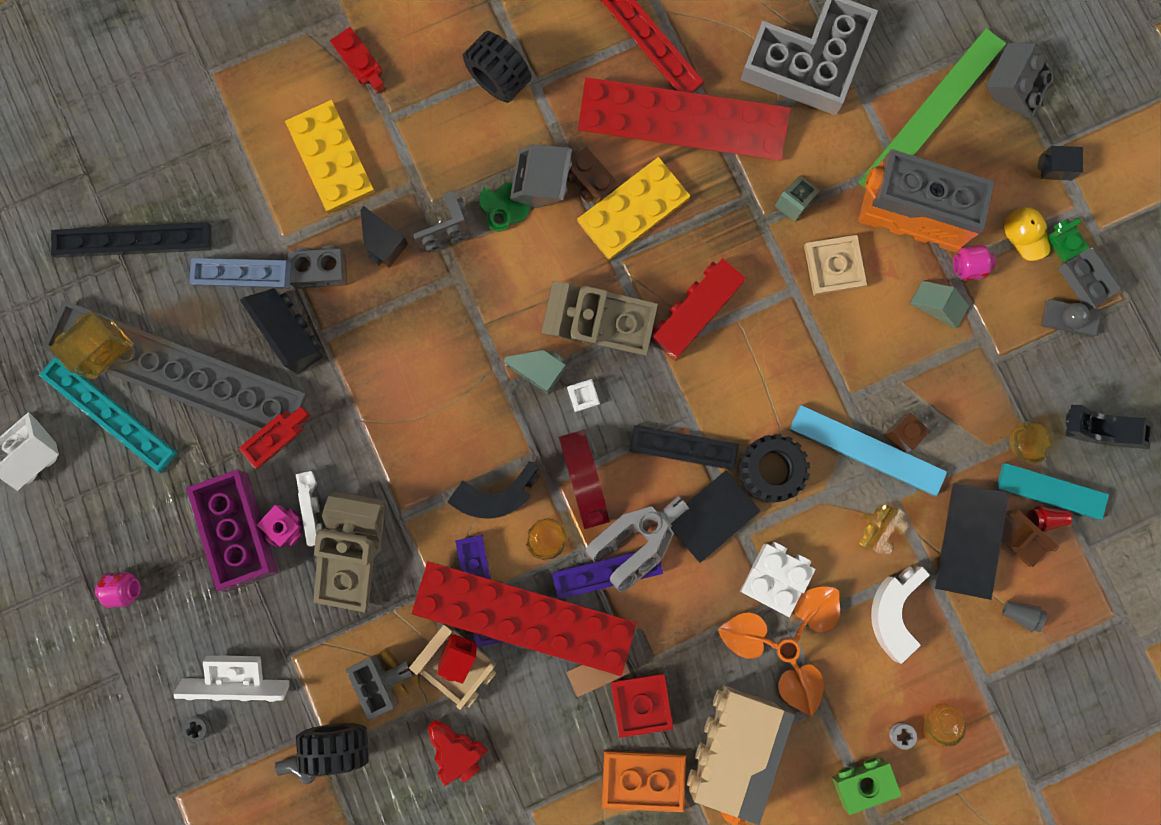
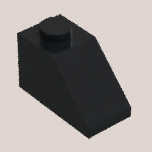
M363 206L360 212L364 247L369 252L367 257L378 266L383 263L389 268L407 247L408 243L405 237Z

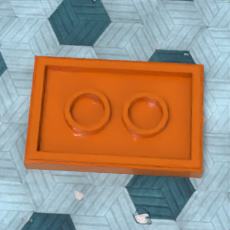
M604 750L602 809L684 812L686 754Z

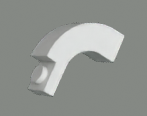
M910 566L899 575V581L895 577L888 576L879 586L872 604L871 619L875 636L888 656L900 664L921 646L906 629L902 619V608L909 594L930 576L923 567L914 566L912 568Z

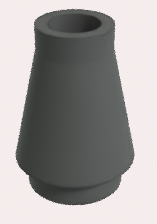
M1007 600L1002 610L1003 616L1008 617L1030 632H1041L1047 619V612L1041 610L1039 606Z

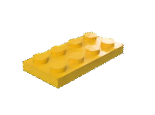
M332 100L285 121L328 214L375 193Z
M657 157L577 218V222L610 261L687 202L691 196L662 160Z

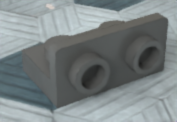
M1095 246L1088 248L1058 267L1081 303L1087 306L1089 310H1092L1109 297L1123 290L1122 284Z

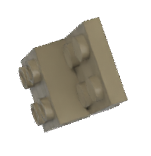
M553 281L541 334L647 356L658 303L618 295L589 286H582L581 288L570 283Z
M335 491L328 496L322 513L327 529L318 530L315 537L314 556H317L313 603L366 612L369 609L374 557L381 551L385 500Z

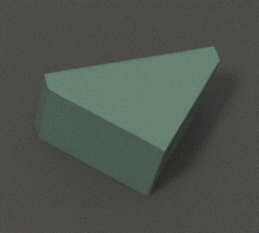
M799 176L781 194L775 207L795 222L820 190L802 176Z
M927 281L920 283L909 303L954 329L958 327L969 307L955 287Z

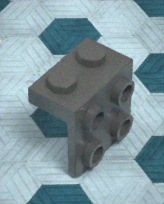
M454 191L443 194L452 219L413 235L422 252L432 253L442 248L441 245L449 242L459 243L465 240L467 235L471 234L466 221L471 219L462 197L457 199Z

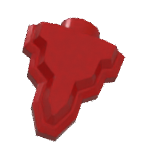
M436 719L427 726L430 742L437 750L434 759L440 768L437 775L444 786L449 785L458 778L465 783L481 769L477 762L488 752V749L479 740L472 741L466 734H456L449 725Z

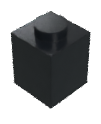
M1050 146L1040 155L1038 160L1041 179L1072 181L1083 173V147Z

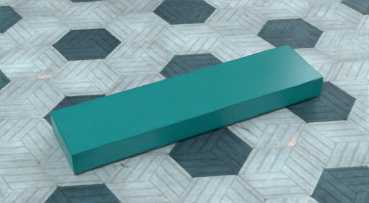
M1006 463L1001 466L995 488L1096 520H1103L1109 496L1106 493Z

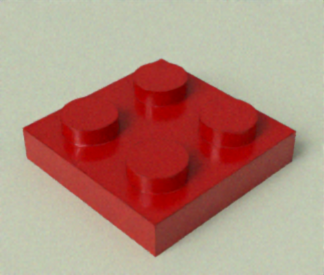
M664 673L610 682L619 738L673 730Z

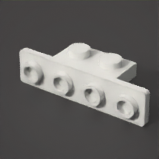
M206 655L203 660L205 679H181L174 691V698L186 700L212 699L215 701L223 699L240 701L267 700L274 702L284 700L290 684L289 680H263L261 656Z

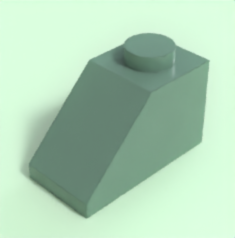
M544 350L513 355L506 357L503 361L505 366L547 394H549L566 369L565 364L562 363L564 359L554 351L547 353Z

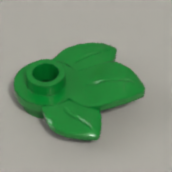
M511 182L501 185L495 193L488 188H483L480 193V207L486 213L485 220L487 226L493 231L501 232L506 230L510 224L520 223L525 219L530 210V206L510 200ZM494 215L501 216L502 223H496Z

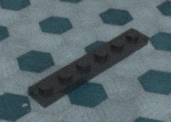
M208 222L51 230V255L55 258L211 250V225Z

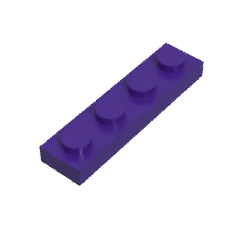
M483 535L455 540L461 571L491 579ZM473 633L477 647L503 642Z
M635 553L553 572L552 575L558 599L614 586L610 582L611 575ZM661 562L641 579L663 574Z

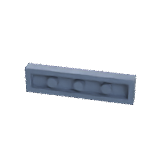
M191 258L189 284L195 286L289 289L291 262L286 260Z

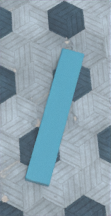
M802 405L798 407L789 427V430L932 496L938 495L947 474L945 470Z

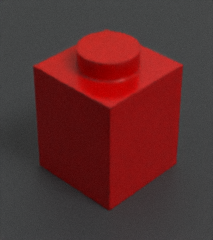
M451 634L440 656L437 675L442 676L448 681H456L463 684L476 659L477 643Z

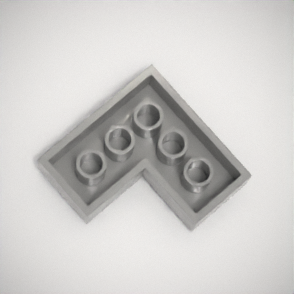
M826 0L811 38L762 21L740 80L837 115L845 100L878 10L851 0Z

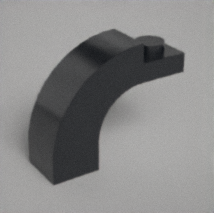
M1071 405V409H1069L1066 415V436L1109 446L1150 449L1153 423L1146 418L1105 415L1091 411L1083 405Z
M529 461L512 486L498 494L482 493L462 480L447 503L462 513L477 518L495 519L508 516L521 509L532 498L524 490L527 486L531 489L540 476L537 474L539 468Z

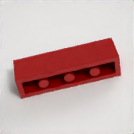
M723 258L717 264L713 261L703 272L706 277L700 283L695 281L686 293L689 296L682 303L678 300L669 311L672 314L666 322L661 320L652 330L655 334L652 342L674 361L678 359L746 280L740 272Z

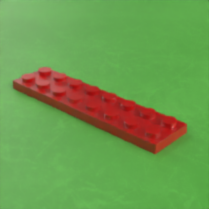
M585 77L578 131L781 161L791 108Z
M431 561L426 563L411 613L412 615L618 676L623 674L637 624L635 621Z

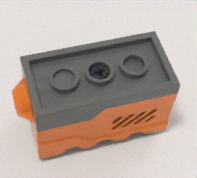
M891 149L880 164L869 171L865 182L866 191L858 222L872 227L882 226L889 228L891 233L898 235L908 234L914 236V240L923 243L933 242L938 244L939 248L957 253L966 243L984 230L994 181Z

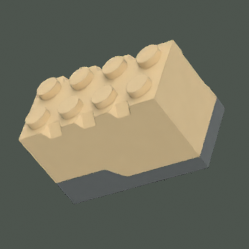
M723 685L722 690H717L713 706H716V712L714 717L709 716L706 721L704 732L707 733V739L705 744L700 742L697 748L695 759H698V767L696 770L691 769L687 779V786H690L689 792L694 802L720 811L726 822L733 825H746L748 821L760 825L795 714L785 706Z

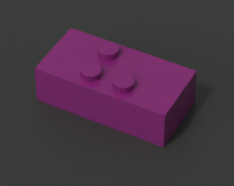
M236 469L186 488L216 591L229 592L279 573L270 543L264 538L266 534L257 526L262 518L248 473Z

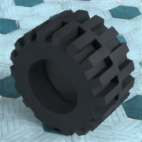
M485 31L462 55L466 68L472 77L485 91L500 101L511 102L531 81V72L523 57L507 40L491 31Z
M782 434L766 435L755 440L745 448V452L740 457L741 462L738 464V470H740L739 479L743 481L745 491H749L753 498H758L762 502H782L797 496L798 492L806 486L804 483L806 480H809L810 476L807 473V469L810 468V462H806L805 459L808 455L806 451H801V445L798 442H792L793 438L781 437ZM769 453L781 456L787 464L788 472L786 479L777 485L766 482L759 471L761 458Z
M341 723L323 725L306 729L296 735L297 767L300 773L312 776L341 774L357 770L369 763L367 727L361 724Z

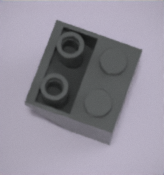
M1008 43L986 88L995 102L1027 118H1033L1037 109L1042 104L1048 87L1053 82L1054 74L1036 43Z
M534 144L519 149L510 200L533 208L543 207L564 200L567 192V176L572 165V149Z

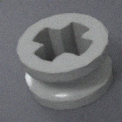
M895 723L889 731L891 742L901 749H910L917 742L916 731L906 723ZM901 729L909 733V737L905 738L904 743L897 738V735L902 733Z

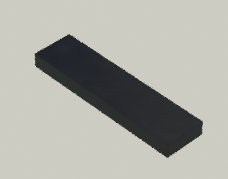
M634 425L630 452L734 471L739 444Z

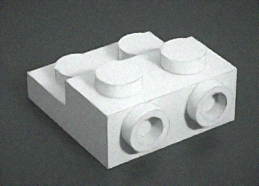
M772 542L771 546L763 544L740 592L790 617L801 593L804 594L816 569L810 567L812 561L797 554L795 558L787 555V548L776 542Z

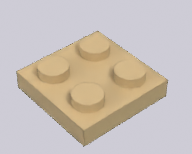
M857 235L809 242L804 245L813 296L865 288L867 286Z

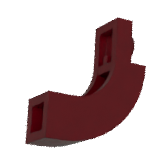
M581 430L559 436L584 529L609 523L605 499L585 431Z

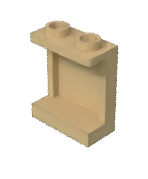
M444 624L409 669L416 675L420 673L457 704L456 707L461 710L464 705L470 707L479 696L476 689L480 684L483 683L487 686L495 676L496 672L493 668L497 663L477 648L476 659L463 684L456 681H448L442 676L437 675L440 656L451 634L465 638L452 626Z

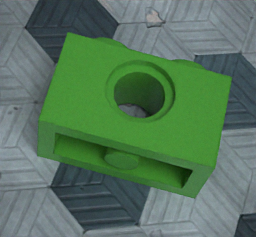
M873 757L863 762V766L857 768L852 766L845 767L838 771V775L832 776L842 807L849 815L902 796L890 763L883 758ZM869 777L871 780L870 786L865 790H861V780Z

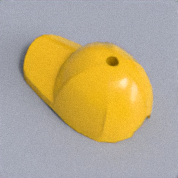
M1022 207L1012 211L1004 221L1006 236L1023 259L1036 261L1043 259L1050 253L1047 224L1037 210L1031 207Z

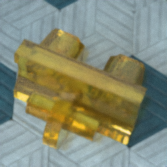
M884 505L881 511L877 509L873 516L864 513L861 519L867 525L863 529L865 535L859 545L875 553L889 556L894 549V544L888 538L892 532L898 535L903 534L909 526L903 518L905 513L898 508L894 509L888 505Z

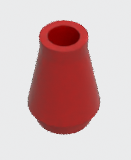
M1036 506L1034 509H1030L1027 514V518L1042 532L1062 526H1069L1072 523V515L1069 510Z

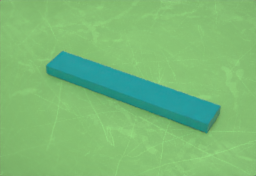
M55 355L39 374L42 379L158 473H163L179 452L60 356Z

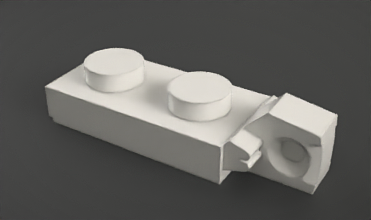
M309 471L296 474L306 542L309 547H315L316 534L318 530H323L324 528L322 523L317 522L316 513L320 512L318 498L312 495L317 482L314 473Z

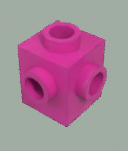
M274 505L257 524L266 534L264 536L265 540L274 547H288L289 545L292 547L301 539L303 534L300 532L304 529V525L300 522L302 517L293 509L287 510L281 505Z

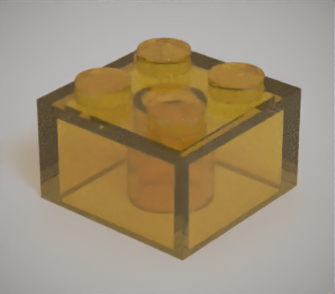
M90 311L81 315L69 331L57 336L55 343L49 349L71 373L95 380L131 348L134 343L114 321Z

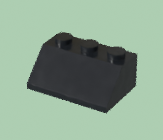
M275 288L240 299L284 367L299 374L324 357L320 352L323 346L314 334L312 336L308 334L305 329L308 327L307 322L300 313L295 315L291 309L294 303L286 292L281 294Z

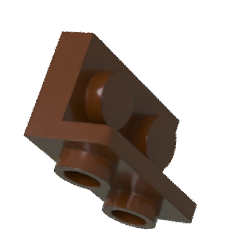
M587 147L571 159L572 165L568 172L567 180L571 184L576 183L581 189L579 190L580 195L587 203L592 202L596 205L620 186Z

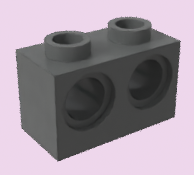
M323 246L322 250L300 247L296 248L294 252H288V261L291 262L290 284L295 289L347 286L346 255L337 246ZM329 261H336L334 269L330 271L325 270V266ZM310 262V267L307 271H299L303 263Z

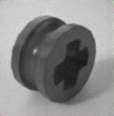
M194 716L183 724L182 734L189 742H199L209 735L211 724L204 716ZM194 722H196V726L199 724L202 726L198 736L197 733H192L191 727L195 726Z

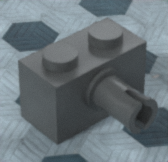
M376 654L346 669V673L368 721L394 709L399 704L393 691V686L410 677H414V672L411 670L401 673V671L411 666L408 660L385 671Z

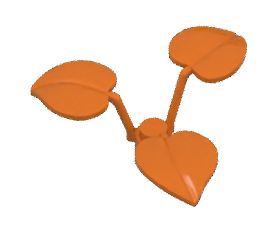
M828 586L811 588L800 595L794 607V613L804 621L793 638L783 637L778 643L764 638L767 634L765 621L759 615L750 612L734 616L718 629L726 646L743 658L753 659L761 656L764 651L763 643H767L772 648L777 649L781 660L791 662L794 670H787L781 675L778 683L779 693L790 706L808 716H812L821 703L824 681L820 671L814 665L806 664L800 668L798 667L796 662L800 655L798 641L807 624L816 632H826L836 626L840 618L839 590Z

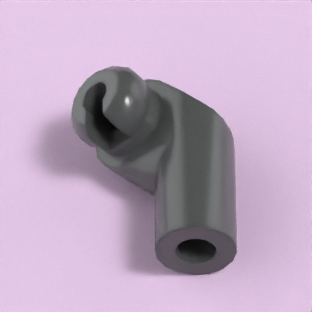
M297 757L275 763L277 776L293 773L303 784H310L315 780V776L298 772Z

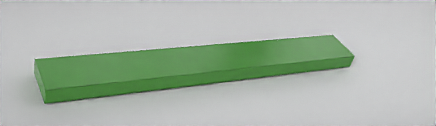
M986 28L858 183L865 187L869 171L878 166L891 149L914 156L1006 43Z

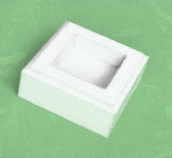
M592 379L567 387L575 413L600 405Z

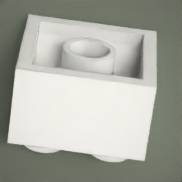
M29 412L0 436V479L17 491L24 485L33 482L37 474L43 468L51 466L59 455L56 442Z

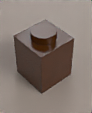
M912 413L901 416L884 435L899 450L909 452L931 431Z

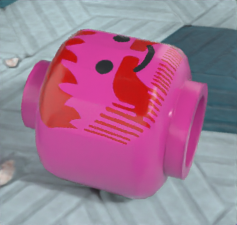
M983 245L962 247L953 258L954 273L959 275L964 281L986 279L990 275L991 269H994L996 266L995 255L990 253L988 248Z
M130 572L106 573L96 585L95 595L106 608L128 607L139 597L140 583Z

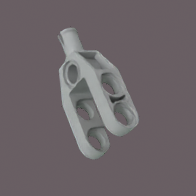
M677 496L661 511H656L651 506L624 514L588 545L586 553L594 562L599 561L611 551L619 549L618 545L632 533L641 532L648 543L617 568L610 577V582L619 592H623L633 586L662 561L674 535L671 523L686 510H689V507ZM658 525L655 531L648 532L651 526Z

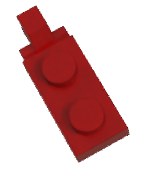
M351 26L330 40L333 48L360 84L362 83L365 86L369 83L377 95L386 89L383 85L384 83L379 78V75L382 74L379 64Z
M301 406L292 414L289 411L278 414L241 445L239 450L255 469H259L300 435L299 433L304 430L301 425L311 415Z

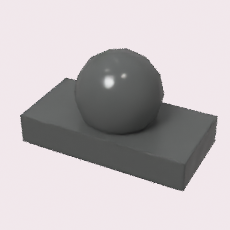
M1049 299L1045 301L1041 326L1094 337L1097 336L1101 310H1089L1087 306L1081 303L1069 304Z

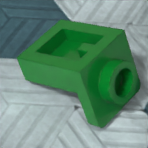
M1080 218L1072 222L1069 219H1065L1053 226L1056 231L1048 235V239L1062 263L1089 248L1076 227L1082 223Z

